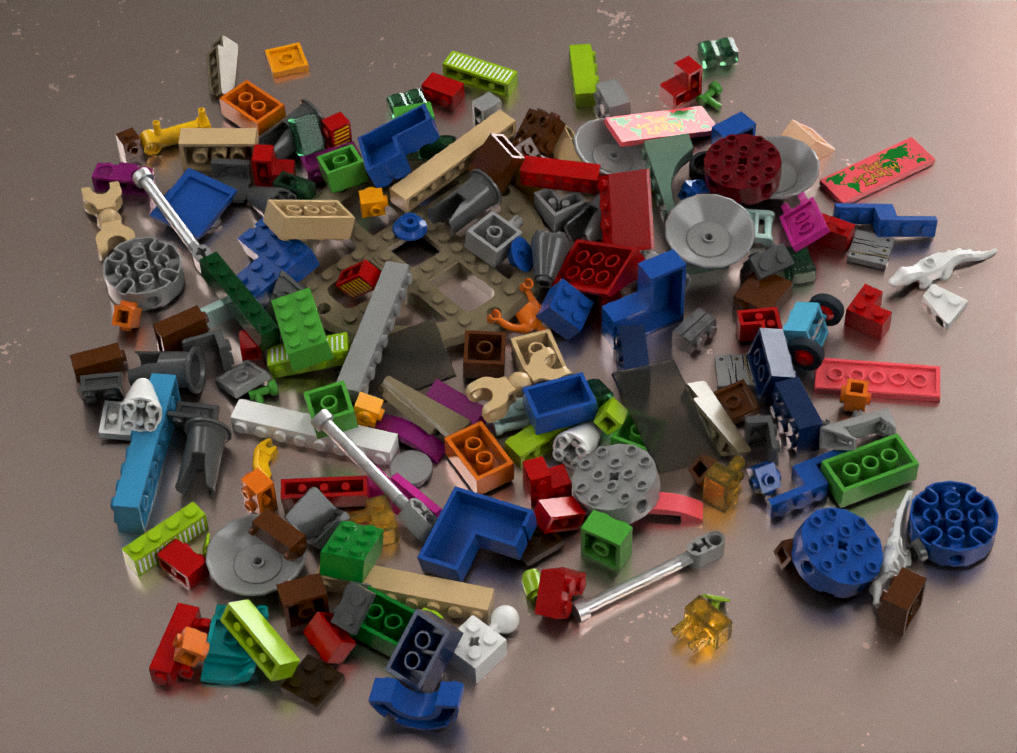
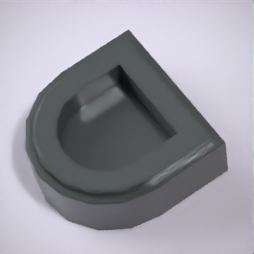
M920 538L913 540L906 547V549L910 550L911 558L916 563L920 564L928 559L927 550Z

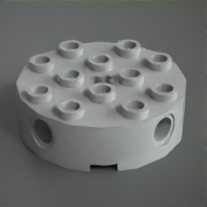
M138 237L122 242L113 249V253L106 257L103 262V277L106 282V290L111 299L117 304H120V300L136 302L138 307L142 308V311L166 306L180 293L185 283L181 254L173 244L158 241V238Z
M614 444L600 446L579 462L572 477L575 499L586 512V518L589 517L593 510L606 513L614 519L631 524L645 517L656 506L660 497L661 483L655 461L647 451L636 445Z

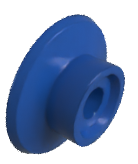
M406 213L394 222L392 229L398 238L405 241H414L422 238L427 233V223L414 213Z
M515 238L507 252L508 260L513 267L529 272L533 268L531 246L524 238Z

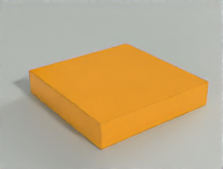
M300 42L265 50V56L274 78L309 70V65Z

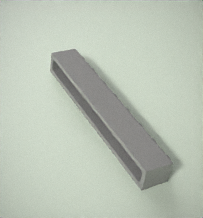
M385 262L336 381H345L351 402L356 403L360 392L368 394L370 380L374 379L376 365L381 361L382 350L388 344V335L394 329V320L400 314L402 300L406 299L408 285H411L413 281V274L410 272L409 264Z

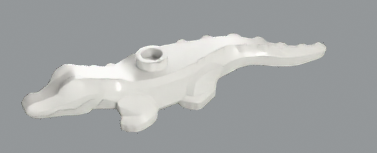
M958 248L956 250L934 253L920 260L912 267H900L888 280V283L892 287L918 282L920 290H927L932 285L933 280L939 278L940 280L947 281L952 275L954 267L959 263L985 260L994 256L998 250L994 248L985 252H975L971 249L962 250Z
M912 490L906 492L899 508L896 510V517L892 520L893 527L890 529L891 535L887 538V544L884 545L883 563L880 572L869 588V592L874 598L873 604L876 608H879L881 605L879 599L882 592L890 588L889 583L893 574L898 575L902 567L905 568L911 565V552L909 549H906L905 523L913 495Z

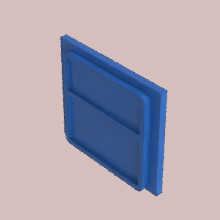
M188 167L164 197L193 236L199 240L205 236L215 221L233 201L237 190ZM156 206L150 213V217L172 227Z

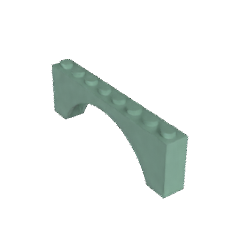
M688 133L646 140L643 143V149L640 150L641 159L646 162L645 169H650L651 189L656 192V204L661 207L660 213L663 222L666 221L670 210L676 206L671 192L672 182L679 170L692 160L693 145ZM686 263V273L689 275L724 269H704Z

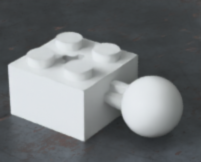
M509 605L497 607L492 612L491 624L489 626L472 615L458 628L464 634L449 664L477 684L507 656V640L499 634H509L516 630L520 621L517 610Z

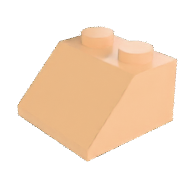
M794 120L789 123L780 135L803 141L815 151L819 160L835 151L815 131Z

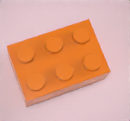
M245 80L219 98L222 115L241 128H257L258 137L286 117L285 105L248 80Z
M482 421L444 438L445 454L473 492L484 494L514 479L513 461Z

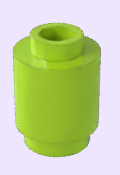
M537 569L526 570L522 574L521 580L527 600L534 603L537 600L541 576Z

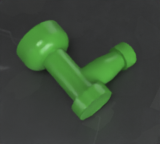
M712 81L708 85V91L696 98L697 103L701 106L709 104L718 111L722 104L713 99L712 96H719L723 92L721 85L716 81Z
M275 379L268 381L267 386L248 391L250 401L255 400V402L264 404L263 395L269 393L272 396L279 395Z

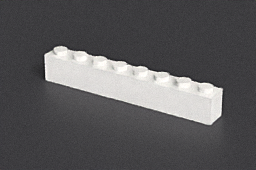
M239 398L230 417L233 431L251 434L260 438H271L278 442H286L300 447L304 446L318 451L335 453L339 456H348L329 436L317 439L314 427L311 425L310 414ZM360 425L357 428L343 431L372 462L379 465H391V461L394 459L399 448L398 434Z

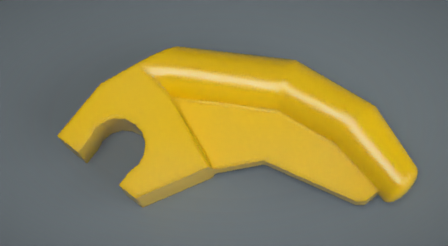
M268 438L255 447L252 467L254 470L259 468L271 479L272 473L269 462L275 457L278 450L276 445L268 448L273 445L271 438Z

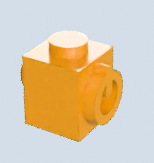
M368 187L358 191L362 218L386 215L385 207H388L387 195H383L382 187Z
M360 392L354 405L357 424L374 428L377 420L381 421L385 409H382L384 400Z

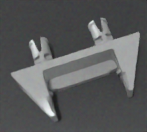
M889 408L866 413L859 409V412L855 410L852 418L836 423L828 419L826 421L822 420L823 426L820 427L819 447L854 451L856 450V438L874 433L884 437L896 434V425Z

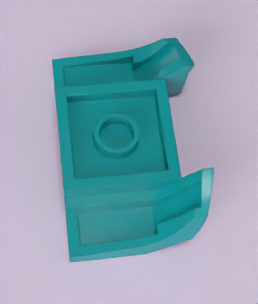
M217 604L215 615L212 617L207 639L210 646L204 660L201 682L224 685L248 682L258 667L220 621L227 605ZM256 606L257 610L268 620L267 606Z

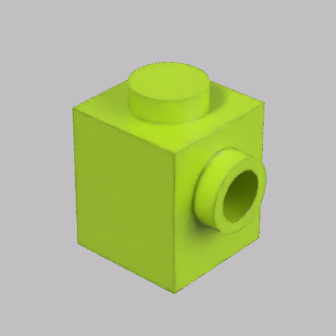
M612 397L599 407L593 422L609 436L623 425L629 410Z

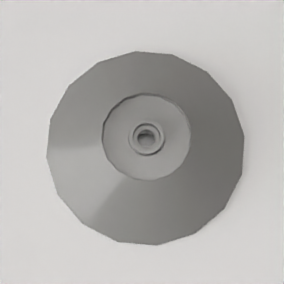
M605 118L590 120L578 128L573 138L575 152L582 162L601 164V174L607 175L645 169L646 162L645 160L642 161L640 154L643 144L620 147L604 124Z
M788 136L764 137L778 149L782 162L780 185L778 190L768 199L794 197L811 188L820 172V161L815 151L803 141Z
M697 194L681 200L670 210L664 223L665 240L671 250L674 249L686 263L704 269L724 268L739 262L750 252L755 240L754 222L747 210L733 199L717 194Z
M249 514L231 520L215 533L207 546L206 565L211 578L224 590L242 596H264L277 591L276 584L297 578L306 562V551L293 562L287 561L283 558L282 554L255 535L252 536L248 533L250 527H252V521L260 515Z

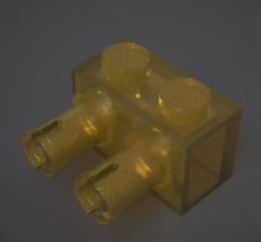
M735 455L727 467L718 462L712 465L704 475L703 503L724 514L730 507L733 508L738 500L736 495L739 483L744 479V474L740 470L746 463L741 456Z
M385 494L365 499V509L347 513L351 517L348 521H353L355 524L368 521L370 525L384 529L383 547L400 542L399 526Z
M699 595L684 607L683 620L672 627L671 632L674 637L677 636L678 640H681L691 630L697 635L689 640L687 645L691 651L693 650V653L697 654L707 644L717 650L732 637L733 621Z

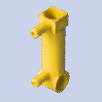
M198 108L199 117H196V120L161 129L159 120H154L152 122L154 130L147 129L139 135L145 154L150 156L156 155L163 148L177 145L181 128H211L205 108Z

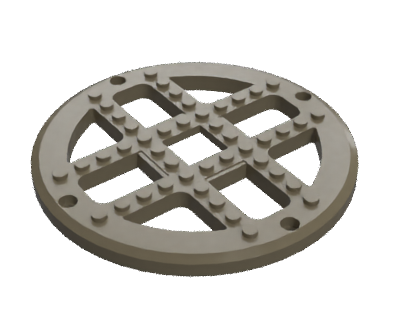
M408 159L411 168L410 173L430 159ZM468 170L442 188L448 189L447 192L424 206H417L408 212L424 219L427 223V233L422 238L440 252L414 269L410 267L413 281L411 285H408L407 296L404 301L402 300L401 307L406 304H416L438 323L415 326L394 325L393 331L388 335V344L382 350V357L427 359L464 351L465 330L506 331L497 323L490 324L487 322V315H492L494 309L499 310L501 318L515 324L519 321L515 314L529 302L526 294L519 289L521 283L525 284L524 280L526 278L532 279L534 283L531 291L536 299L543 288L536 284L533 268L529 272H524L515 267L511 278L507 279L464 247L466 235L461 238L456 234L449 237L452 231L443 224L449 219L432 224L428 216V209H431L469 179L470 172ZM367 173L368 181L363 182L361 185L352 186L342 192L332 193L327 186L311 200H338L346 209H349L359 202L358 191L368 187H376ZM403 178L393 179L390 185L382 187L383 195H387L388 207H385V213L395 221L406 213L391 203L390 188ZM509 184L501 195V205L496 208H489L507 221L515 215L521 217L523 226L518 229L523 232L522 238L531 246L532 236L535 235V231L544 230L546 232L545 227L534 206L522 193ZM354 221L350 239L341 240L353 252L319 274H315L313 270L298 283L304 289L310 287L326 336L347 332L352 344L371 297L356 307L345 308L331 297L340 291L335 285L342 270L363 260H367L381 272L386 261L407 264L392 252L407 242L398 238L393 233L392 227L394 223L372 236ZM307 239L302 241L315 254L319 240ZM460 273L491 299L475 310L466 311L444 295L437 287Z

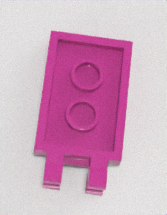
M804 192L797 195L801 204L791 209L788 202L782 204L781 208L784 214L779 217L795 252L830 232L817 202L813 197L808 199Z

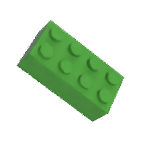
M310 287L271 300L293 371L333 358Z
M896 433L858 447L854 451L850 450L823 460L820 471L829 483V492L840 508L916 480L919 462L899 434Z

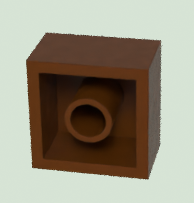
M465 330L463 378H501L504 376L506 332Z
M904 567L901 568L898 575L894 573L889 583L890 588L884 590L879 599L881 605L877 611V615H879L878 625L903 636L922 605L927 578Z
M320 573L309 574L302 578L276 584L280 609L287 631L307 626L317 612L330 613L327 592Z

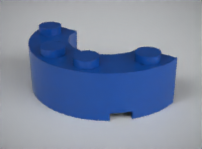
M375 677L368 701L383 717L389 715L395 718V723L422 730H436L448 727L449 722L456 721L465 686L464 683L458 681H441L438 691L434 693H420L407 689L398 679Z

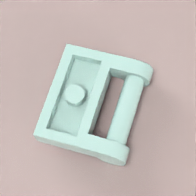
M746 209L754 222L755 240L753 243H762L764 246L772 245V222L775 219V213L770 210ZM759 219L765 221L764 234L758 233Z
M523 398L516 399V402L510 405L505 417L491 422L496 436L503 435V432L531 425L523 406Z

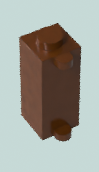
M118 342L70 355L77 383L80 382L81 375L124 371V362L127 361L124 349L120 350Z
M268 508L252 521V527L248 531L250 535H255L282 554L283 558L287 561L293 562L298 556H302L308 548L306 535Z

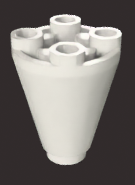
M139 378L133 383L120 406L119 417L126 430L152 432L157 429V425L161 422L162 408L153 385L146 378Z
M591 420L558 434L553 442V458L575 471L579 462L596 450L603 431L593 422L594 420Z

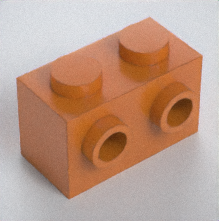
M259 468L247 473L241 479V493L245 501L243 505L249 513L261 514L267 508L272 512L278 509L274 482Z

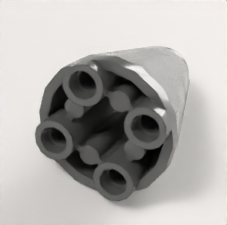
M254 186L248 188L245 194L246 200L262 217H264L268 200L297 199L296 195L290 190L280 187Z
M536 230L535 235L532 236L531 250L534 278L536 284L540 287L548 288L552 286L569 252L570 242L564 232L551 233L544 230Z

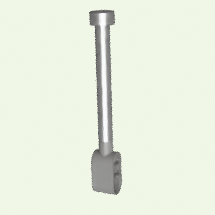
M148 168L137 170L132 177L138 188L145 189L193 254L195 267L201 274L199 259L212 254V251L208 246L199 244L153 182L154 176Z
M323 409L316 414L311 421V425L318 432L323 430L401 510L398 518L418 540L426 542L438 518L419 499L411 498L409 500L332 421L334 416L327 409Z
M717 530L710 531L691 540L687 544L686 552L586 601L580 598L572 602L571 612L578 623L587 621L591 618V613L686 566L698 569L721 558L724 555L725 549L724 534Z

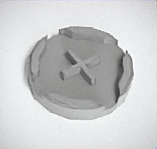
M414 450L404 451L396 455L390 465L391 477L399 473L415 487L422 486L427 479L431 478L433 472L431 459L426 454Z

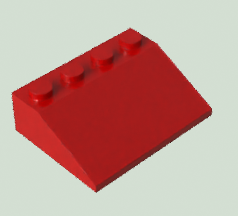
M650 169L599 176L598 189L600 191L599 208L601 210L602 243L636 247L640 252L655 249Z
M577 239L568 252L551 287L564 279L581 293L611 297L638 279V263L644 261L645 258L636 247Z

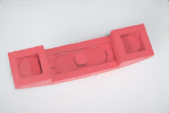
M659 492L660 497L656 506L648 513L681 516V521L703 522V502L684 495Z

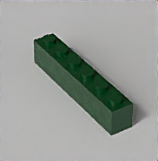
M216 251L199 259L202 278L262 352L279 344V326Z

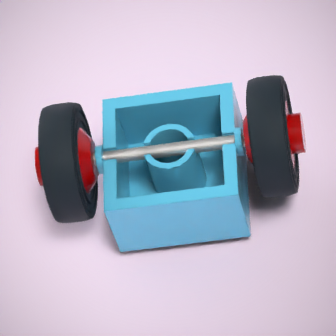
M819 293L814 295L809 302H796L793 310L790 311L788 321L783 326V331L788 340V351L792 355V364L797 368L812 371L821 366L825 356L822 346L829 333L827 326L837 325L844 315V306L836 297L830 294Z

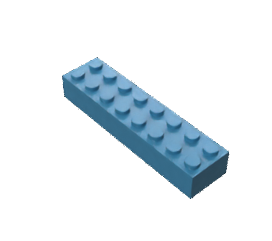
M151 373L149 381L153 385L160 402L162 419L155 431H131V444L126 448V461L121 465V478L116 481V495L111 498L110 503L111 510L114 511V523H117L119 532L145 533L174 430V425L166 416L167 411L176 412L177 402L181 401L176 375Z

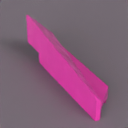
M376 465L409 500L411 498L419 499L437 518L439 517L442 508L399 473L389 478ZM368 477L370 499L398 515L401 510Z

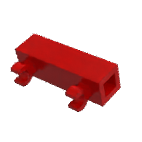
M177 603L149 666L151 680L155 683L173 686L178 675L184 679L190 680L192 678L194 670H191V666L173 660L175 653L173 642L178 633L181 634L186 626L209 635L211 619L201 618L199 607Z

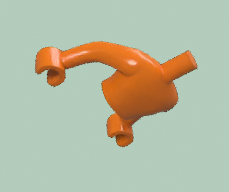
M526 278L524 280L525 284L521 283L519 285L520 291L526 294L529 301L515 314L520 324L504 320L497 309L492 311V315H487V322L490 324L497 323L507 331L528 334L535 329L537 331L546 330L542 325V321L536 317L542 305L531 291L534 285L532 279Z

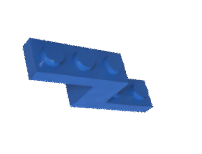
M835 203L833 217L853 224H872L877 237H935L938 222L936 216H897L893 204Z
M834 449L792 467L791 480L797 488L767 499L766 513L769 518L782 516L791 510L800 509L806 504L820 501L826 497L829 483L820 471L822 461L850 450Z

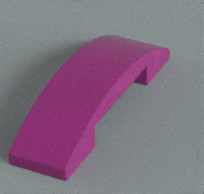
M384 414L381 421L377 420L374 429L398 434V441L426 454L432 463L437 465L445 456V444L434 435H429L418 425L390 414Z

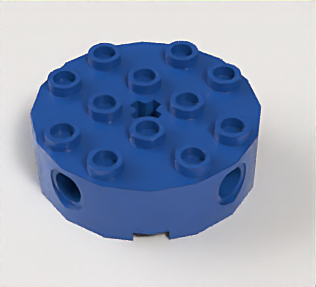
M956 481L932 483L912 500L907 526L909 539L912 542L920 538L927 550L928 559L938 565L952 567L971 565L984 558L994 545L999 518L994 502L988 496L985 497L976 491L977 488L968 483Z
M828 507L816 510L802 523L793 537L792 561L799 575L812 588L820 592L824 590L839 598L858 595L880 572L883 563V552L879 537L864 518L846 509Z

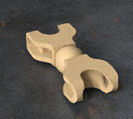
M118 181L110 182V189L104 194H96L90 187L81 188L85 211L97 217V224L101 229L95 237L100 261H105L106 257H109V252L120 243L136 238L134 230L121 223L122 218L118 210L121 209L123 200L121 197L122 190Z
M546 347L533 353L530 363L523 367V372H514L508 379L505 376L501 378L481 377L466 387L465 395L471 402L489 401L482 408V417L486 422L491 423L507 415L510 405L516 402V397H523L522 388L573 375V373L567 367L550 368L556 362V352L551 347Z

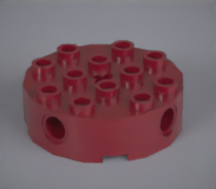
M750 134L727 135L725 138L712 144L704 157L705 186L711 194L733 199L737 203L745 202V205H752L764 201L772 196L780 185L782 177L780 152L773 143L766 140L763 136Z

